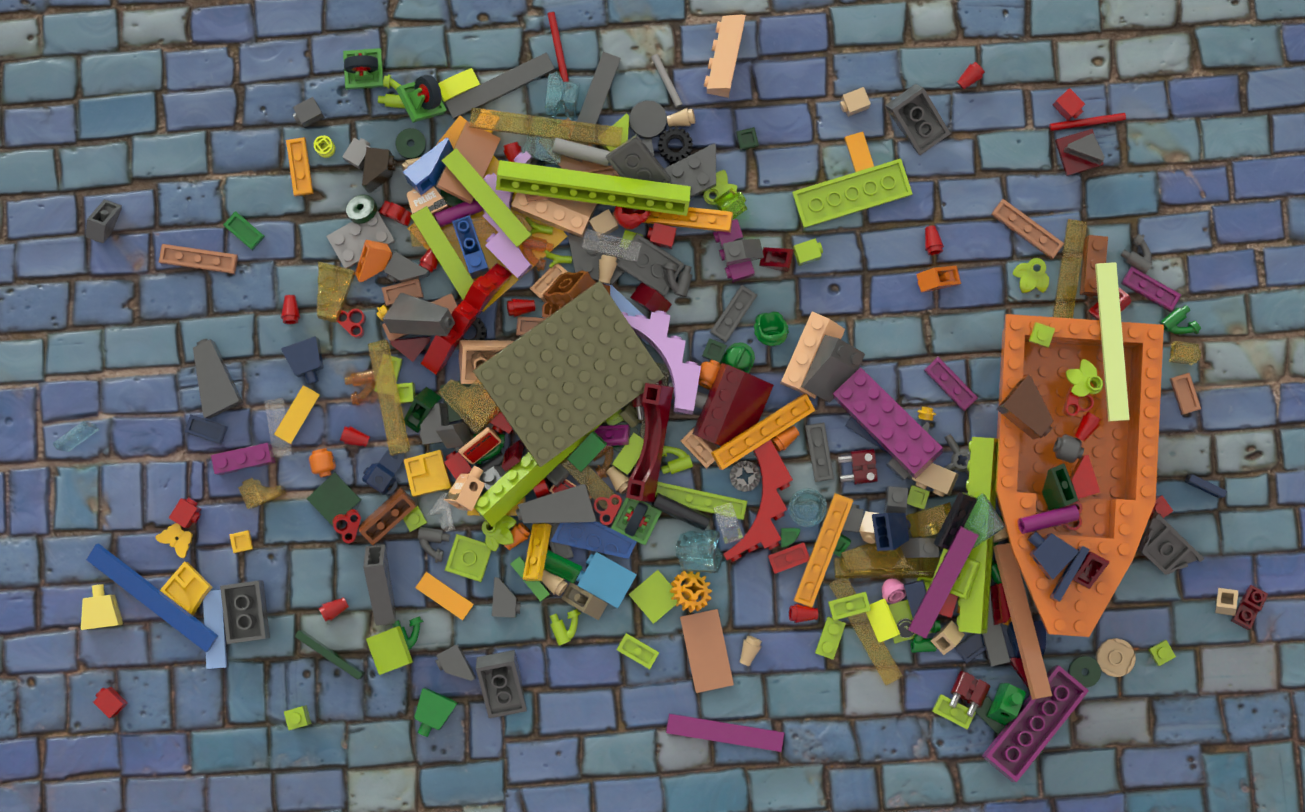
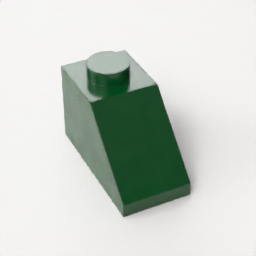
M426 386L414 398L402 423L418 433L421 430L420 425L434 405L440 402L442 397Z
M1065 463L1048 470L1042 494L1049 511L1079 501Z

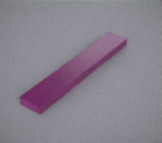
M960 526L908 628L909 631L927 638L979 536L977 533Z
M670 713L666 730L668 734L778 752L782 751L784 732Z

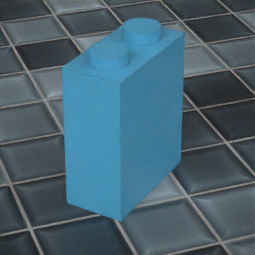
M598 552L595 555L590 554L586 561L588 565L586 571H581L576 579L579 582L577 586L619 608L637 574Z

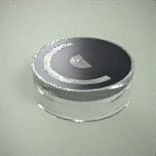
M904 618L897 622L896 625L900 632V637L909 638L914 635L913 632L908 630L912 620Z

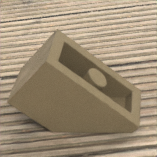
M571 582L561 598L597 620L600 619L608 604Z

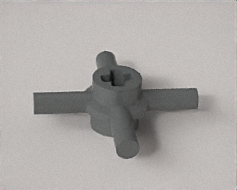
M949 434L944 438L953 451L951 463L944 468L951 471L956 469L960 472H966L969 477L967 464L970 460L971 452L967 449H960L952 435ZM960 455L967 457L965 466L958 463Z

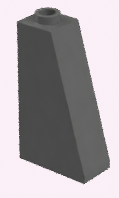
M405 293L398 295L383 317L389 332L399 334L447 336L455 324L448 308Z
M203 339L197 342V346L193 347L202 412L204 418L211 419L242 404L243 401L215 342L211 339Z
M586 484L518 504L519 509H516L519 521L523 520V523H579L597 521Z
M385 544L366 546L363 568L376 626L394 624L396 609Z

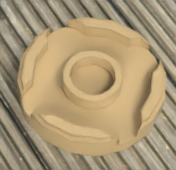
M1113 638L1101 643L1097 649L1096 661L1100 665L1101 671L1106 675L1121 677L1133 669L1136 656L1128 642Z

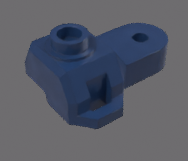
M396 446L389 448L379 463L371 464L370 467L365 469L362 481L382 495L392 494L397 488L395 472L405 458L403 450ZM394 453L397 454L396 459L392 458V455ZM392 483L393 486H392V488H391L390 491H389V490H388V487H389L390 484Z

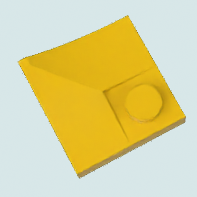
M442 450L404 459L412 497L452 488Z
M184 561L160 591L194 616L201 602L213 587L188 562Z

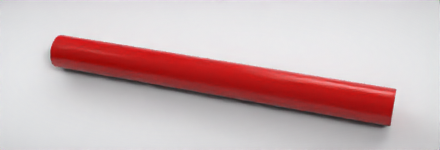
M549 12L547 15L562 86H568L570 82L555 12Z
M1125 113L1051 123L1049 128L1050 131L1123 121L1126 120Z

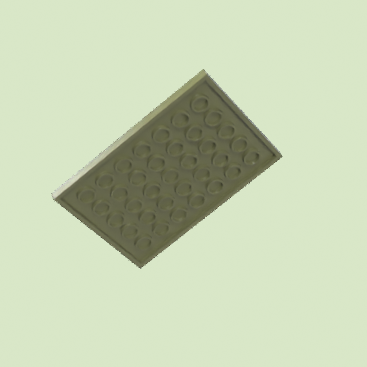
M601 281L596 282L473 370L475 376L539 467H542L642 394L645 383L655 384L665 377Z

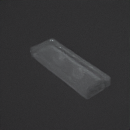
M586 229L581 248L637 263L642 243Z
M279 398L264 401L273 457L294 455L292 443L290 445L274 436L287 413L285 399Z

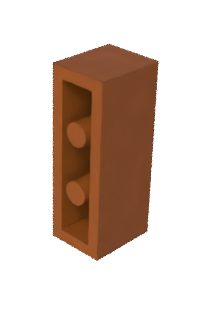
M1088 235L1084 239L1080 295L1098 297L1095 264L1106 263L1108 237Z
M400 488L359 525V532L374 545L416 507L414 500Z

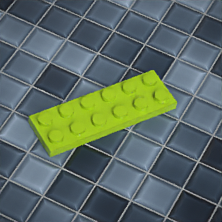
M901 158L792 192L803 229L909 197L913 194Z

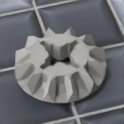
M740 461L732 467L730 481L739 491H751L760 482V471L754 463ZM742 468H744L746 473H753V475L748 477V484L744 479H737V477L742 475Z

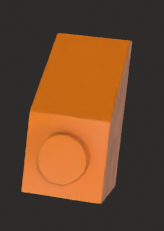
M365 240L355 272L359 282H364L386 268L392 258V252L388 244Z
M957 266L935 267L916 274L921 292L935 291L961 284Z

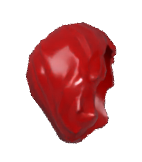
M616 206L614 210L616 221L626 229L638 227L642 222L647 221L651 215L650 211Z

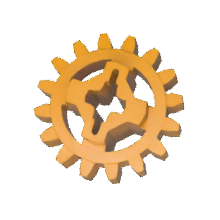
M684 570L671 582L673 588L670 592L674 593L671 599L677 600L676 606L681 604L683 611L688 608L690 613L694 610L698 612L702 607L707 606V602L711 600L709 594L712 590L708 589L710 582L705 583L706 576L701 578L699 571L693 574V570L688 572ZM686 580L684 585L680 586L682 581Z

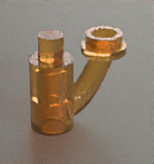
M530 236L522 243L524 254L538 267L537 271H544L546 260L542 257L537 259L532 250L544 252L545 250L553 251L554 244L547 243V239Z
M374 369L351 373L350 377L344 378L345 385L353 384V386L366 384V387L359 394L357 391L351 394L353 405H360V401L373 390L375 382H377Z
M605 446L593 459L595 462L605 455L602 467L598 465V468L595 469L601 479L607 477L606 471L613 460L612 446Z

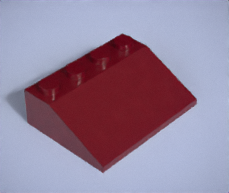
M722 363L692 434L719 446L726 444L759 422L774 385Z

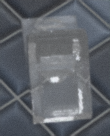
M446 492L442 493L427 516L443 514V517H440L441 528L445 529V532L455 531L451 504L444 500L448 494Z
M732 502L713 508L725 545L744 539Z

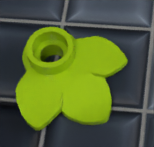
M721 170L716 173V186L705 191L703 198L707 204L716 205L721 200L732 198L737 191V185L728 184L727 173L725 170ZM711 193H715L716 198L711 199L709 195Z
M1033 258L1028 263H1020L1015 267L1012 274L1020 278L1019 286L1022 293L1030 292L1035 287L1044 293L1048 288L1049 277L1045 273L1046 264L1042 259ZM1034 265H1040V270L1034 271Z
M1082 359L1080 369H1069L1066 371L1067 380L1074 385L1071 392L1076 396L1084 397L1088 394H1097L1103 388V381L1097 376L1096 367L1088 360Z
M505 515L493 526L492 530H488L489 524L484 521L482 532L486 535L485 543L487 547L496 552L499 544H513L514 538L509 529L515 526L517 521Z

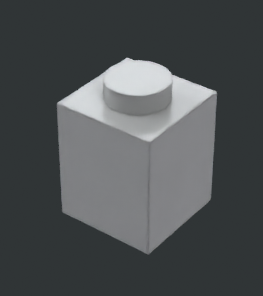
M354 138L342 156L343 159L362 170L365 163L366 147H369L370 143L362 138L360 140Z

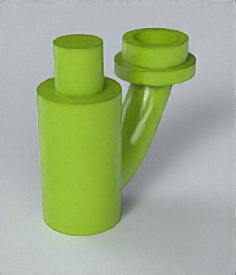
M391 75L384 76L383 87L390 89L392 86L396 90L401 85L393 80ZM386 94L385 96H378V103L385 104V107L406 109L399 95Z
M664 446L662 456L667 457V453H670L679 458L668 461V465L661 467L663 474L671 472L672 475L693 467L690 456L685 451L675 447Z
M578 609L567 613V618H571L568 631L563 620H559L557 613L550 616L552 621L550 626L558 646L571 641L574 637L578 625V615L581 614V611L579 612Z

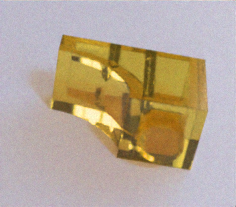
M253 478L243 481V485L238 487L247 509H253L286 494L283 486L265 487L261 484L260 480H253Z

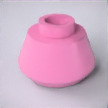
M887 579L882 585V598L887 603H897L906 596L904 584L897 579Z

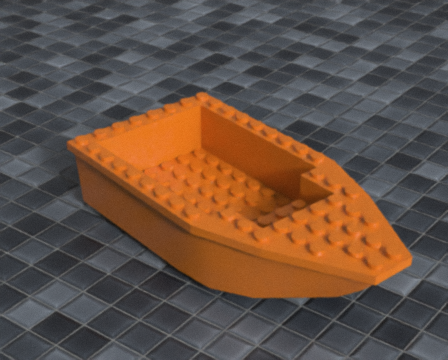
M1005 315V325L1002 331L999 405L1022 378L1029 375L1032 377L1053 419L1050 425L1052 427L1051 431L1045 437L1036 439L1029 437L999 411L997 425V504L1006 527L1013 555L1048 634L1090 637L1134 559L1155 505L1164 325L1121 322L1130 420L1108 422L1100 320ZM1036 322L1055 328L1048 348L1029 342ZM1082 359H1085L1096 367L1097 376L1103 381V388L1097 394H1088L1094 400V405L1090 410L1068 417L1064 414L1063 409L1069 388L1073 384L1067 380L1066 371L1069 369H1080V363ZM1080 398L1079 406L1084 409L1087 408L1088 401L1085 398ZM1069 406L1068 411L1070 413H1073L1074 408L1072 406ZM1090 412L1101 419L1099 423L1100 426L1085 442L1081 440L1082 448H1084L1082 456L1089 455L1100 493L1078 499L1083 508L1079 514L1082 519V525L1079 529L1069 531L1063 526H1053L1037 530L1036 532L1043 538L1047 534L1052 533L1075 549L1079 546H1084L1090 549L1089 552H1093L1108 560L1109 564L1090 589L1072 580L1061 601L1056 602L1050 599V595L1068 564L1053 580H1049L1030 556V552L1035 546L1027 539L1033 532L1022 534L1018 527V519L1049 511L1042 494L1048 470L1065 463L1070 477L1079 460L1077 458L1075 462L1069 463L1056 458L1055 452H1053L1054 444L1058 437H1062L1065 434L1077 438L1074 435L1082 416ZM1077 521L1069 522L1068 524L1074 528L1077 525Z

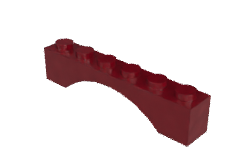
M645 383L642 400L645 413L644 443L638 463L629 478L626 498L638 501H655L674 387Z

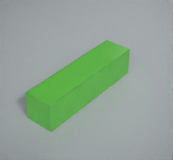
M519 556L510 565L523 578L525 562ZM523 580L540 602L550 595L549 591L540 581Z

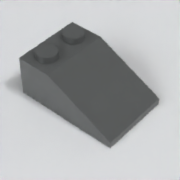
M914 84L885 105L894 122L919 155L951 134L922 86Z
M825 335L801 387L830 403L834 399L833 393L859 369L865 354L839 338Z
M515 650L477 657L476 672L488 717L495 718L526 712L527 707Z

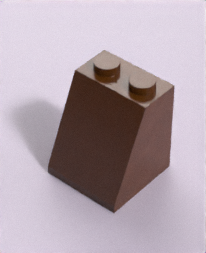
M1027 375L1016 384L996 410L1032 439L1042 438L1051 431L1052 427L1050 425L1053 419L1032 377Z

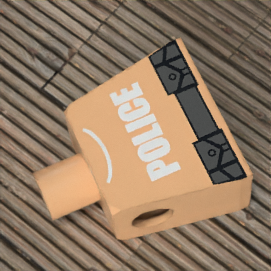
M434 186L423 195H420L414 188L406 193L412 214L427 206L434 217V213L449 208Z
M473 466L469 474L461 473L444 500L459 510L472 511L485 486L479 480L484 471L479 467Z

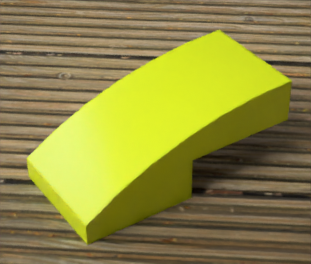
M472 68L438 83L443 102L480 85Z

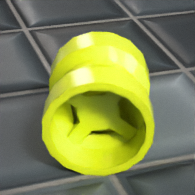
M324 135L315 139L314 149L321 157L329 158L335 153V145L329 137Z

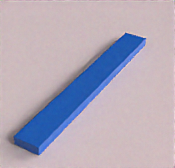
M100 544L94 546L86 559L89 563L202 650L208 652L218 638L216 633Z

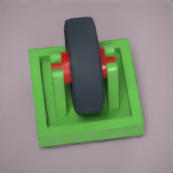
M381 48L343 51L346 90L383 87Z
M431 75L420 76L416 79V82L401 85L396 89L413 123L442 115L447 111L441 100L439 84Z
M625 498L611 529L646 545L662 511L653 508L643 501Z

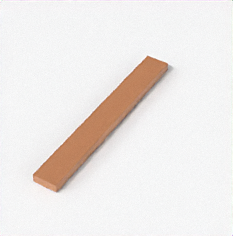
M1007 543L993 546L1031 698L1034 700L1052 696L1023 580L1011 545Z

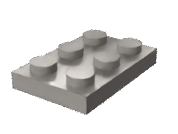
M378 210L370 221L362 224L350 222L326 236L346 270L359 262L365 240L386 243L388 246L395 242Z

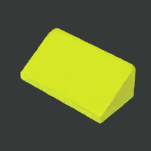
M881 599L870 604L871 611L866 612L878 642L881 643L900 635L886 600Z

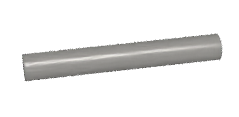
M653 55L651 58L675 107L681 106L682 102L659 55Z

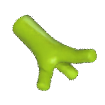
M526 217L525 220L533 227L529 231L531 235L534 233L552 235L553 227L540 225Z
M548 250L544 251L547 254L546 258L553 260L549 268L558 263H572V256H561L553 254Z

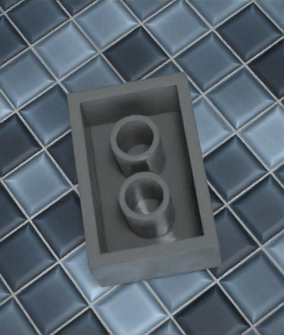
M251 581L220 586L227 644L270 638L264 582Z

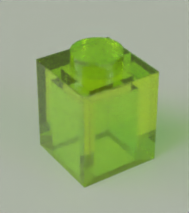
M733 188L714 200L720 211L733 212V219L747 210L744 203L746 202L744 195L741 192L737 193Z

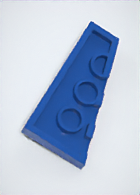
M597 521L560 523L551 542L629 559L637 541Z

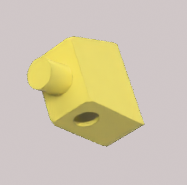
M104 584L93 585V597L83 598L81 630L123 625L116 596L105 595Z

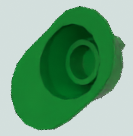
M741 342L734 343L726 350L720 364L730 365L749 374L754 364L755 354L749 345Z

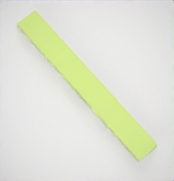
M1117 263L1095 264L1108 422L1125 421L1130 419Z

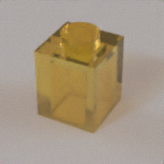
M1175 341L1171 344L1169 362L1194 365L1200 360L1201 350H1199V344Z

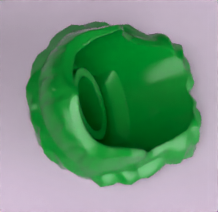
M779 312L762 313L755 319L754 333L762 344L777 346L785 342L789 329Z

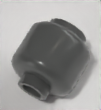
M1065 434L1057 438L1053 452H1055L1056 458L1073 463L1077 458L1081 459L1084 448H1082L1080 439Z

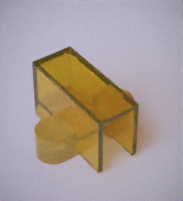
M950 502L906 515L907 520L911 523L910 531L912 537L922 536L924 538L939 533L952 508Z

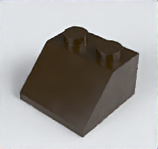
M366 147L362 186L368 193H372L392 177L393 171H396L397 160H394L390 150Z

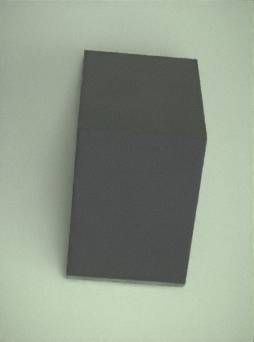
M1093 133L1068 144L1063 151L1098 165L1105 158Z

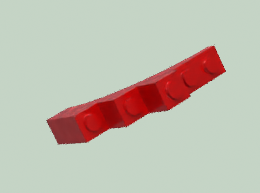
M496 263L484 276H480L470 286L464 300L451 314L455 321L454 326L447 336L434 337L421 362L423 366L436 375L446 366L459 341L488 302L510 279L511 272Z
M771 439L753 450L762 477V497L757 516L746 535L734 547L723 553L726 561L730 559L733 562L742 557L740 553L748 550L750 553L759 548L758 543H761L763 549L768 547L771 550L779 545L778 541L781 540L771 518H774L776 521L785 516L784 511L787 508L776 489L779 488L782 491L791 486L789 482L793 479Z

